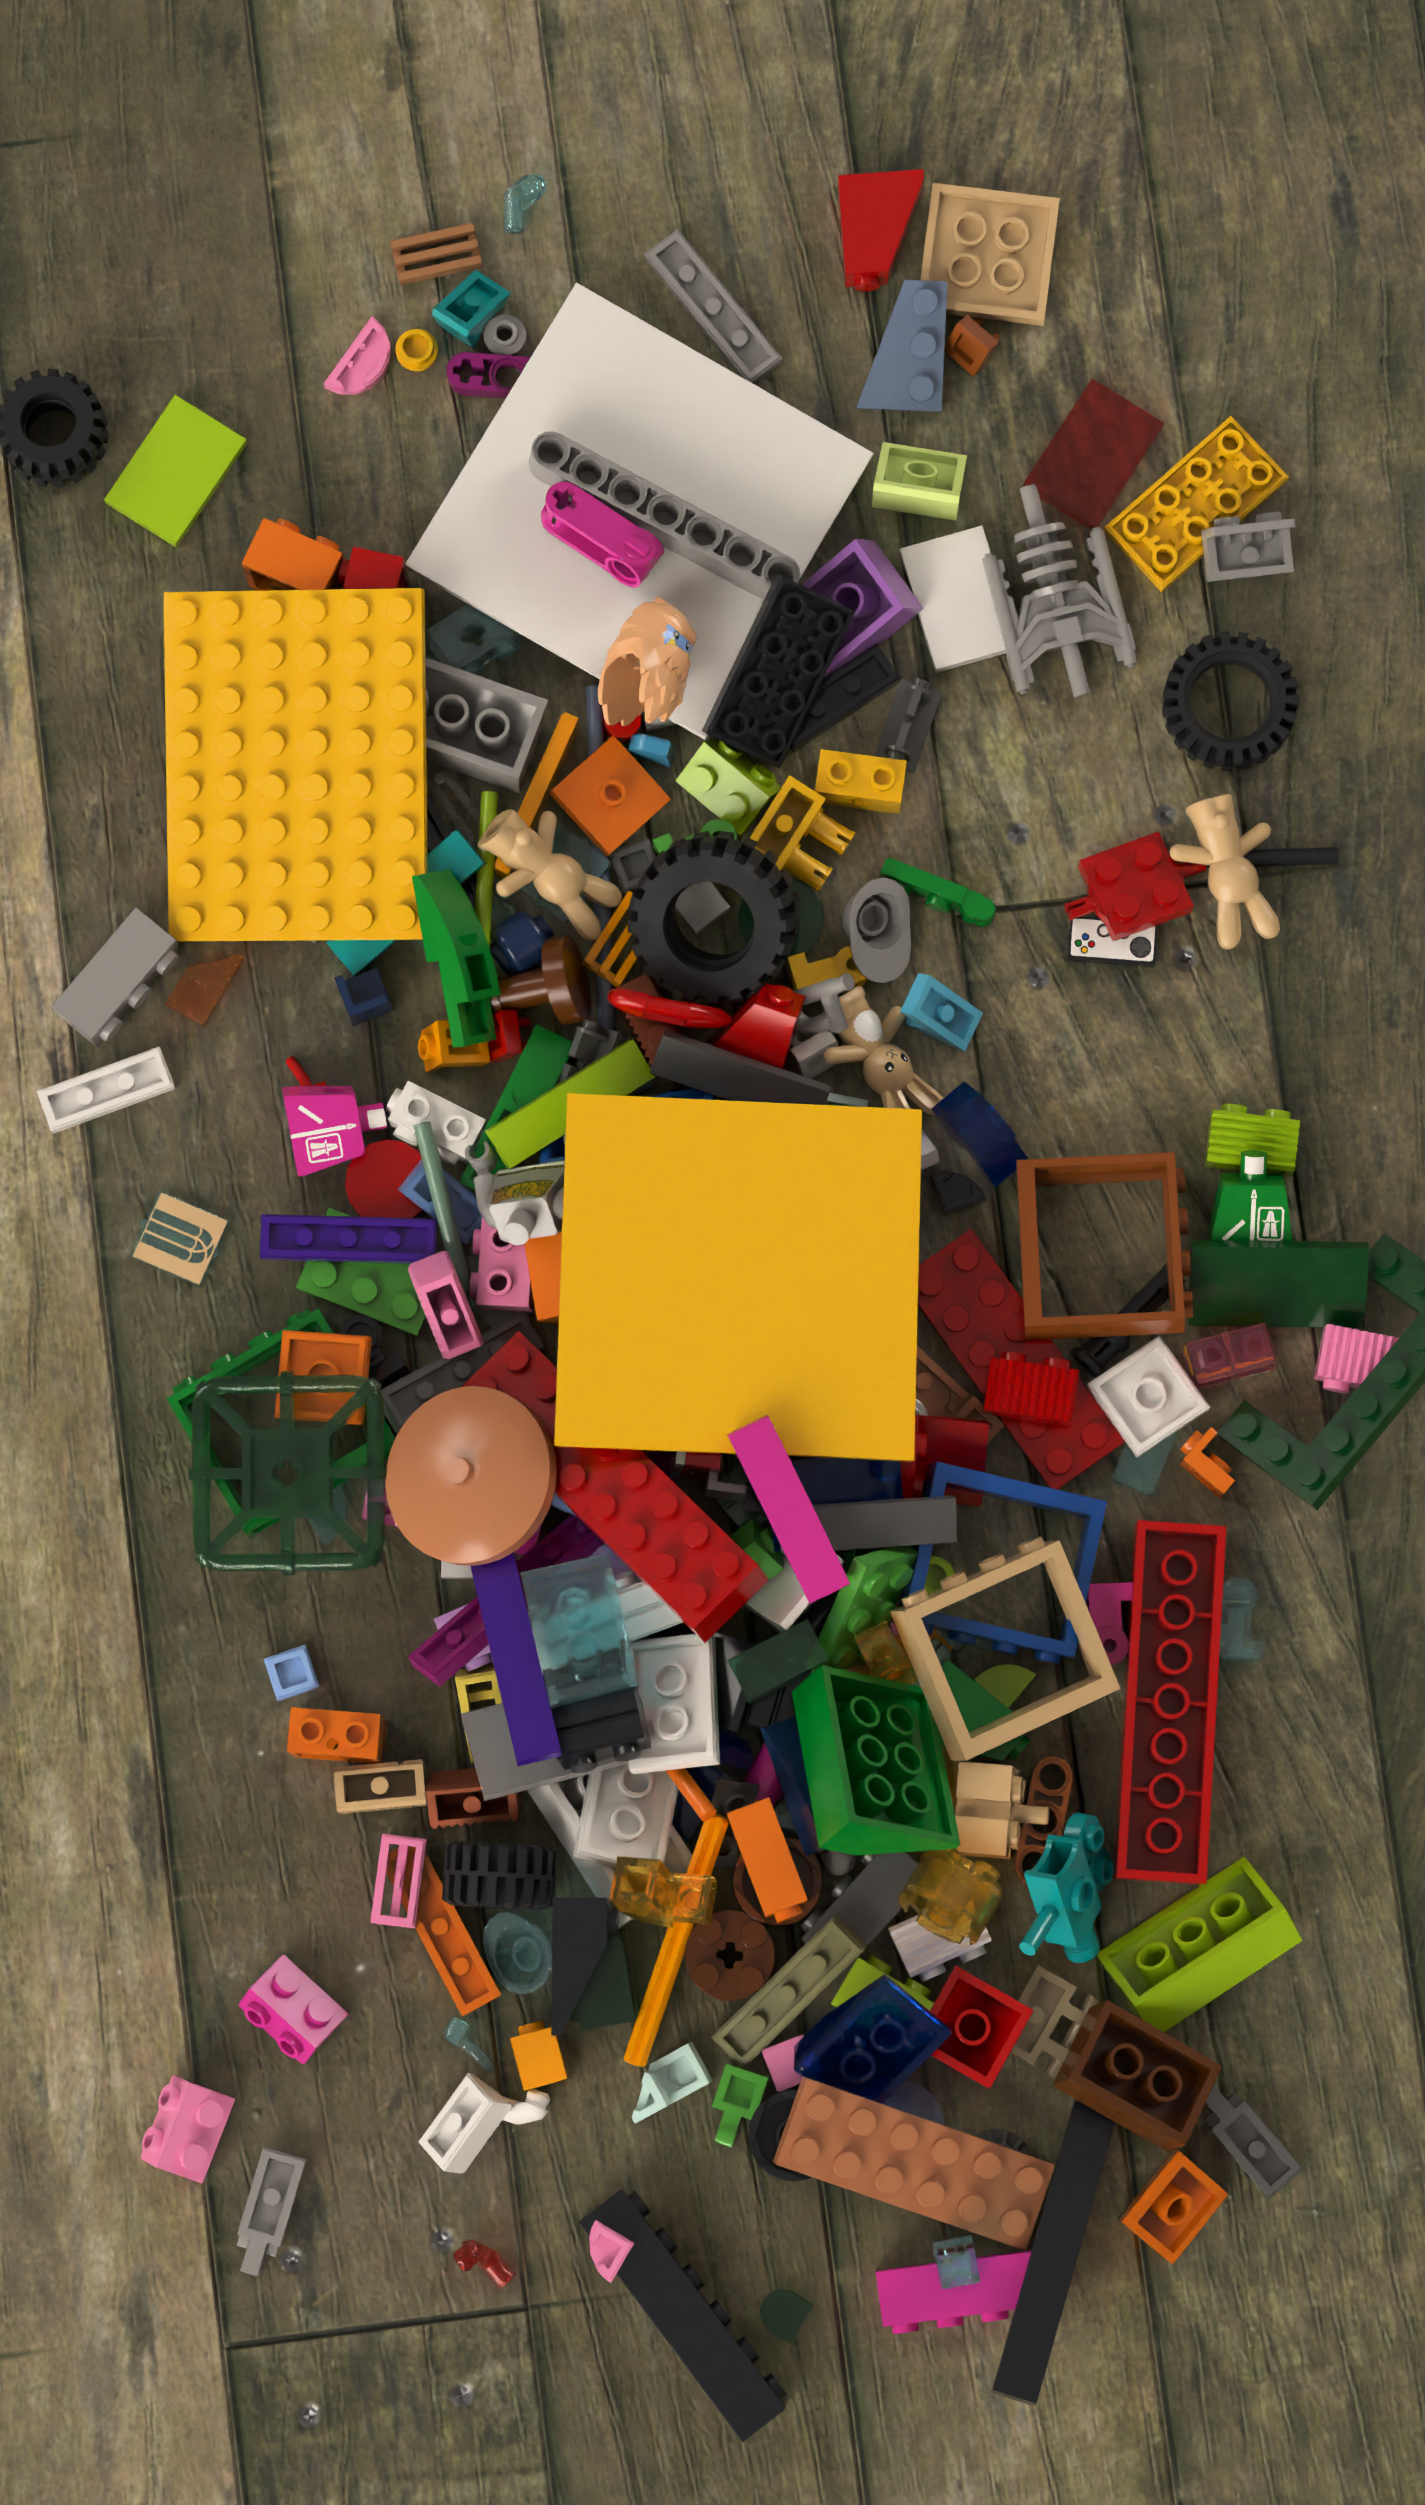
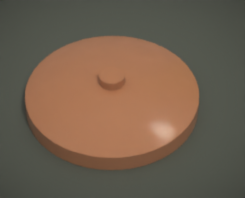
M468 1386L451 1389L438 1394L422 1404L406 1420L398 1432L390 1450L386 1467L385 1486L389 1509L402 1534L423 1553L455 1565L475 1566L488 1564L500 1560L519 1549L533 1536L542 1524L549 1511L555 1492L557 1479L556 1455L552 1440L543 1422L520 1400L504 1392L487 1387Z

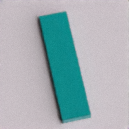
M455 830L427 855V873L450 869L461 885L487 864L459 830ZM328 940L326 943L352 975L357 976L398 940Z

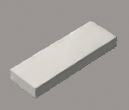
M159 1046L37 1091L50 1130L54 1134L176 1088Z

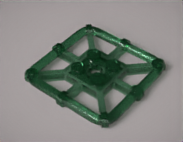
M282 1371L280 1376H221L211 1378L208 1381L202 1379L195 1387L197 1393L194 1396L192 1406V1468H188V1480H193V1544L195 1553L198 1556L196 1562L203 1569L208 1566L213 1570L223 1572L281 1571L283 1576H294L296 1571H356L365 1569L370 1565L375 1568L382 1561L380 1555L383 1552L385 1542V1478L387 1467H385L384 1402L382 1393L379 1390L381 1384L374 1377L369 1380L366 1377L357 1375H295L294 1371ZM280 1393V1429H253L220 1394ZM295 1393H355L322 1428L295 1429ZM366 1403L367 1467H333V1435ZM210 1405L242 1437V1468H210ZM286 1460L292 1461L293 1468L299 1470V1476L292 1480L291 1486H285L284 1479L277 1478L276 1475L277 1469L284 1468ZM333 1478H367V1543L333 1510ZM210 1479H242V1511L211 1542ZM253 1518H280L281 1553H221ZM295 1518H323L356 1553H296Z

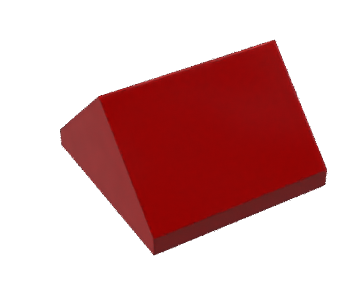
M955 1965L914 2038L912 2045L959 2073L991 2089L1034 2010Z

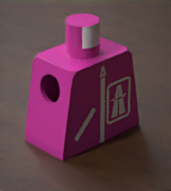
M352 1086L282 1087L298 1177L363 1155L365 1148L362 1132L387 1128L383 1102L357 1107Z

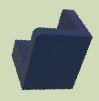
M377 968L344 980L343 975L334 977L353 1026L394 1011Z

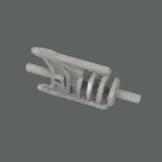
M1036 484L1020 488V493L1030 529L1014 535L1015 545L1026 544L1028 548L1027 551L1017 555L1018 564L1032 563L1034 569L1023 573L1022 578L1024 583L1038 582L1040 589L1022 598L1018 616L1013 597L1007 594V588L1010 587L1009 581L1003 579V572L1006 571L1003 559L997 560L996 555H992V553L985 554V558H982L1007 653L1006 659L1012 681L1014 680L1017 692H1020L1021 695L1028 693L1030 689L1029 684L1035 682L1030 664L1043 652L1061 649L1074 698L1090 694V689L1078 644L1095 641L1111 645L1114 648L1117 662L1123 661L1124 666H1128V668L1135 667V663H1138L1131 627L1126 619L1104 530L1099 527L1092 528V532H1090L1091 538L1085 539L1088 551L1094 554V559L1091 561L1092 567L1098 570V575L1095 577L1099 590L1098 594L1087 581L1077 583L1078 580L1067 581L1066 574L1077 570L1076 560L1062 561L1061 555L1074 550L1071 540L1058 542L1057 535L1066 532L1067 528L1063 522L1046 524Z

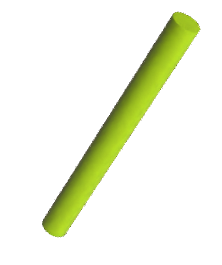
M481 792L478 843L488 826L497 816V792ZM478 848V853L487 864L477 871L475 913L490 948L495 855Z

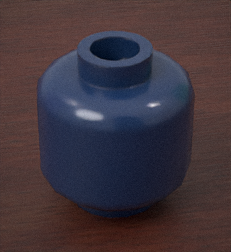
M517 911L491 930V955L506 974L512 971L516 974L531 971L542 963L543 943L545 940L553 937L554 932L540 914L532 918L524 911Z

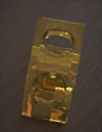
M888 1620L855 1635L856 1642L873 1677L886 1679L896 1671L906 1670L901 1676L889 1680L910 1685L918 1681L902 1640L898 1637Z

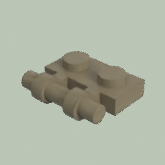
M1037 1965L1018 1999L1019 2002L1033 2009L1034 2012L1011 2054L1034 2066L1042 2051L1046 2052L1053 2058L1045 2073L1056 2079L1089 2008L1102 2001L1088 1994L1081 2008L1078 2009L1069 2003L1077 1987ZM1062 2015L1073 2022L1061 2044H1058L1049 2039Z

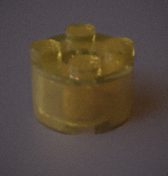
M957 1849L925 1851L900 1893L898 1901L905 1912L911 1906L919 1913L916 1922L929 1932L957 1944H961L964 1937L970 1938V1945H973L979 1940L1003 1898V1890L997 1882L1000 1873L996 1868L984 1861H976L974 1863L961 1856Z

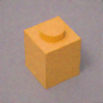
M543 2020L517 2027L519 2036L510 2038L523 2090L526 2091L569 2079L558 2036L551 2035V2027L545 2028Z

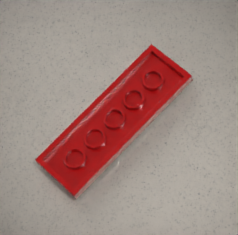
M969 1229L919 1264L918 1307L984 1399L991 1357L1000 1358L1002 1351L1027 1355L1026 1362L1044 1365V1358L1066 1360L1051 1339L1025 1341L1023 1299L972 1229ZM1079 1377L1073 1419L1070 1426L997 1416L1047 1487L1052 1489H1061L1125 1443Z

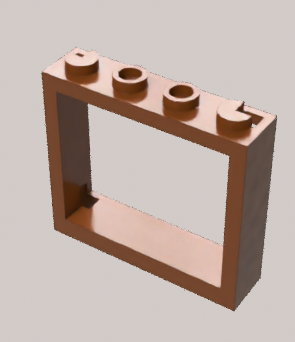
M1175 1152L1016 1160L1025 1341L1184 1333L1185 1318H1193L1192 1291L1183 1292V1276H1191L1190 1252L1189 1250H1181L1180 1235L1188 1234L1187 1208H1178L1177 1193H1185L1184 1167L1176 1168ZM1162 1180L1170 1311L1042 1317L1035 1186Z

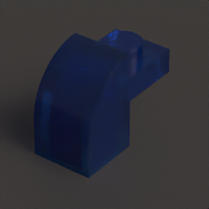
M965 1081L931 1108L951 1139L969 1153L985 1178L993 1186L997 1187L1017 1170L1016 1160L1028 1159L1014 1139L1015 1133L1001 1115L979 1092Z

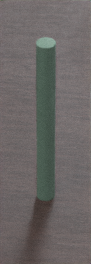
M420 1122L413 1125L443 1245L445 1251H448L464 1293L470 1292V1276L431 1122Z

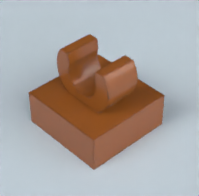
M966 315L956 324L945 343L944 352L974 377L985 367L999 343L1000 335L996 332L991 336L981 327L984 322L981 318L973 320L969 315Z

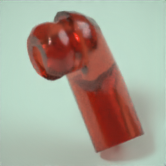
M468 2239L461 2242L462 2247L453 2253L454 2261L462 2270L469 2271L477 2264L500 2290L517 2275L494 2249L476 2240Z

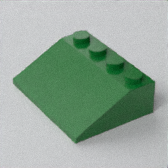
M821 1665L791 1691L819 1848L851 1855H871L956 1849L961 1845L939 1730L921 1687Z

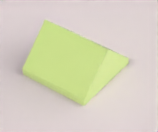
M883 442L874 481L872 507L956 521L967 455Z

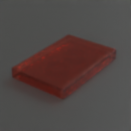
M1091 379L1023 483V487L1036 484L1040 499L1090 530L1099 527L1164 427V422L1094 379Z

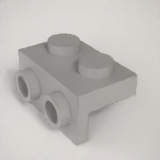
M1271 512L1255 515L1256 523L1240 524V516L1214 519L1213 528L1201 530L1207 582L1294 572L1290 528L1296 527L1295 518L1282 520L1281 512Z

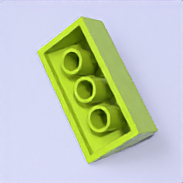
M1242 1857L1207 1880V1884L1198 1886L1099 1951L1097 1957L1134 2014L1148 2024L1165 2032L1303 1940L1285 1907L1247 1859Z

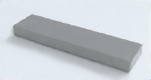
M678 229L644 254L646 262L740 377L755 384L783 363L781 355Z

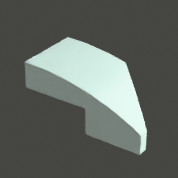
M693 2042L651 2063L649 2070L644 2072L639 2100L632 2115V2120L635 2124L713 2082Z

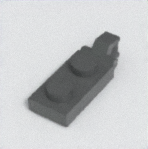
M1213 2085L1205 2102L1211 2113L1204 2120L1210 2126L1209 2130L1264 2195L1270 2199L1303 2169L1245 2100L1241 2101L1235 2093L1226 2099Z

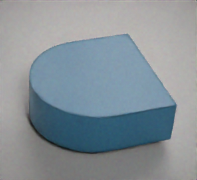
M646 734L633 735L628 747V752L632 756L671 768L675 757L674 749L669 740Z

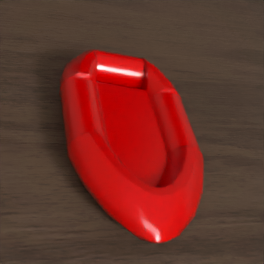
M623 988L612 989L607 995L608 1002L611 1005L635 1017L689 1028H719L730 1025L733 1022L730 1015L724 1010L715 1007L666 999Z

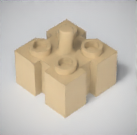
M959 1761L955 1818L961 1845L956 1849H952V1852L960 1856L1013 1860L1014 1850L1018 1849L1022 1824L1020 1823L1047 1825L1049 1821V1808L1025 1805L1027 1779L1020 1777V1771L1014 1766Z

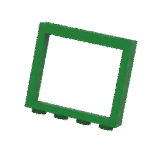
M319 1308L313 1312L306 1309L298 1315L295 1313L286 1320L288 1327L283 1329L334 1334ZM269 1330L256 1336L248 1342L249 1350L237 1357L233 1353H229L219 1358L210 1365L212 1372L198 1380L194 1375L182 1380L183 1383L172 1388L174 1394L166 1398L249 1538H252L375 1465L377 1460L381 1461L388 1457L395 1440V1436L367 1391L365 1413L378 1436L252 1511H249L189 1408L278 1356L281 1352L283 1330L274 1335Z

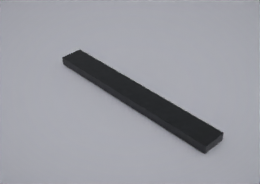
M1074 2099L991 2391V2393L1032 2406L1037 2404L1115 2126L1114 2121Z

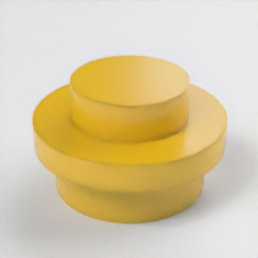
M410 329L404 332L397 340L395 347L396 357L399 363L407 370L414 372L424 371L430 368L438 357L437 341L426 330Z

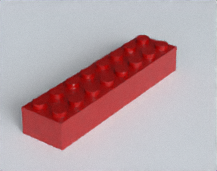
M518 1331L461 1387L480 1386L504 1392L526 1404L539 1417L550 1435L556 1455L557 1479L554 1494L706 1643L769 1579L759 1565L641 1450L554 1446L557 1367Z
M1137 1520L1134 1524L1131 1568L1132 1600L1129 1602L1127 1636L1129 1648L1126 1655L1113 1879L1191 1885L1207 1884L1227 1526Z

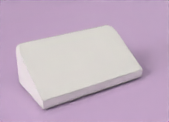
M468 2073L419 2140V2143L443 2171L464 2173L509 2112L512 2105L506 2098L474 2074Z

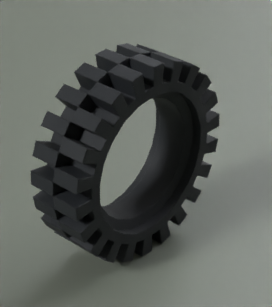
M1230 631L1220 632L1217 638H1212L1210 634L1203 637L1199 644L1195 645L1192 643L1186 648L1185 653L1182 656L1179 655L1174 662L1165 684L1162 697L1163 717H1166L1165 727L1168 734L1172 733L1174 735V744L1179 750L1183 747L1188 751V758L1194 762L1198 758L1204 761V767L1210 769L1213 768V765L1222 766V771H1231L1232 767L1240 766V770L1249 769L1252 763L1257 762L1258 765L1263 763L1271 753L1275 754L1281 748L1284 740H1287L1297 716L1299 695H1297L1296 690L1298 683L1296 677L1292 678L1291 665L1288 660L1283 662L1279 658L1281 652L1275 646L1271 650L1265 646L1266 640L1257 637L1256 641L1247 639L1249 633L1239 632L1238 637L1230 636ZM1234 664L1251 670L1264 682L1270 698L1268 718L1258 730L1248 736L1234 739L1215 736L1199 724L1192 712L1190 696L1194 683L1201 674L1219 665Z

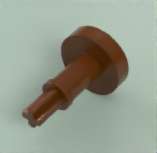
M569 935L544 941L541 955L542 968L505 977L497 976L501 995L490 997L491 1009L495 1013L501 1010H517L550 1002L554 1013L563 1025L582 1022L584 1019L588 1020L590 1018L591 991L586 967L581 964L583 958L576 942Z

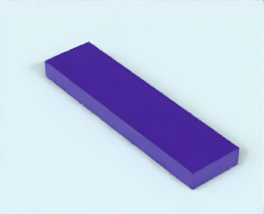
M261 1214L260 1259L411 1264L437 1253L438 1221L437 1219Z

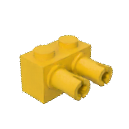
M789 775L750 838L758 842L755 848L765 855L770 850L778 858L775 865L780 871L787 869L790 874L819 892L833 868L824 865L800 849L801 844L798 842L802 836L807 837L809 834L838 852L837 854L841 856L856 832L849 830L824 814V808L821 806L826 798Z

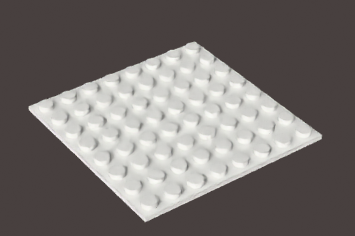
M576 282L404 567L600 679L608 656L607 652L620 635V629L624 622L633 615L632 611L644 602H654L657 597L667 601L684 614L692 629L696 632L697 638L696 644L692 647L689 656L691 664L683 702L675 708L668 719L705 740L708 734L702 732V729L764 600L663 547L664 554L639 587L632 588L620 583L609 572L550 534L543 527L541 511L545 505L546 494L551 486L538 480L529 468L533 441L544 432L553 431L564 435L790 556L797 562L800 568V578L874 453ZM544 450L539 453L540 459L545 463L554 464L560 461L559 455L554 451ZM588 470L577 474L578 479L585 484H594L599 480L595 473ZM620 491L615 494L616 499L625 505H631L637 501L635 495L628 491ZM659 511L653 515L654 519L662 525H671L675 522L674 517L665 511ZM553 518V523H556L557 518ZM696 532L691 535L694 542L698 545L708 546L713 543L711 536L705 532ZM735 552L730 555L732 562L738 566L751 564L749 556L745 553ZM779 572L771 573L768 575V578L771 583H773L776 574H780L786 577L784 574Z

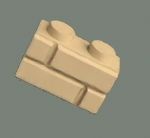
M423 1759L403 1761V1763L386 1762L333 1767L336 1807L339 1814L427 1806L426 1763Z

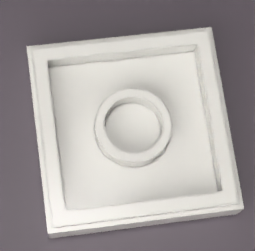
M1160 1335L1087 1384L1088 1390L1136 1458H1139L1210 1409L1209 1404Z

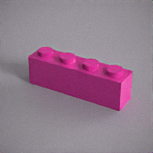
M1031 2250L875 2270L882 2326H892L893 2334L919 2331V2322L931 2320L937 2321V2328L964 2325L963 2316L981 2314L982 2322L1009 2319L1008 2310L1015 2309Z

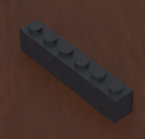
M622 2188L578 2223L588 2236H590L591 2228L595 2220L634 2242L617 2275L740 2440L744 2442L786 2409L781 2399L787 2393L772 2373L764 2378L755 2366L754 2362L760 2357L748 2340L743 2336L737 2341L726 2326L733 2322L717 2300L709 2304L699 2291V2289L705 2286V2283L691 2264L688 2263L682 2268L672 2255L678 2247L664 2228L661 2227L655 2232L648 2223L645 2216L651 2211L638 2193L634 2190L628 2195Z

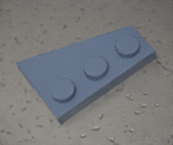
M904 280L856 409L942 412L947 281Z

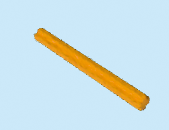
M717 1813L703 1823L624 2054V2060L631 2065L644 2067L647 2064L685 1953L687 1940L693 1930L720 1851L729 1820Z

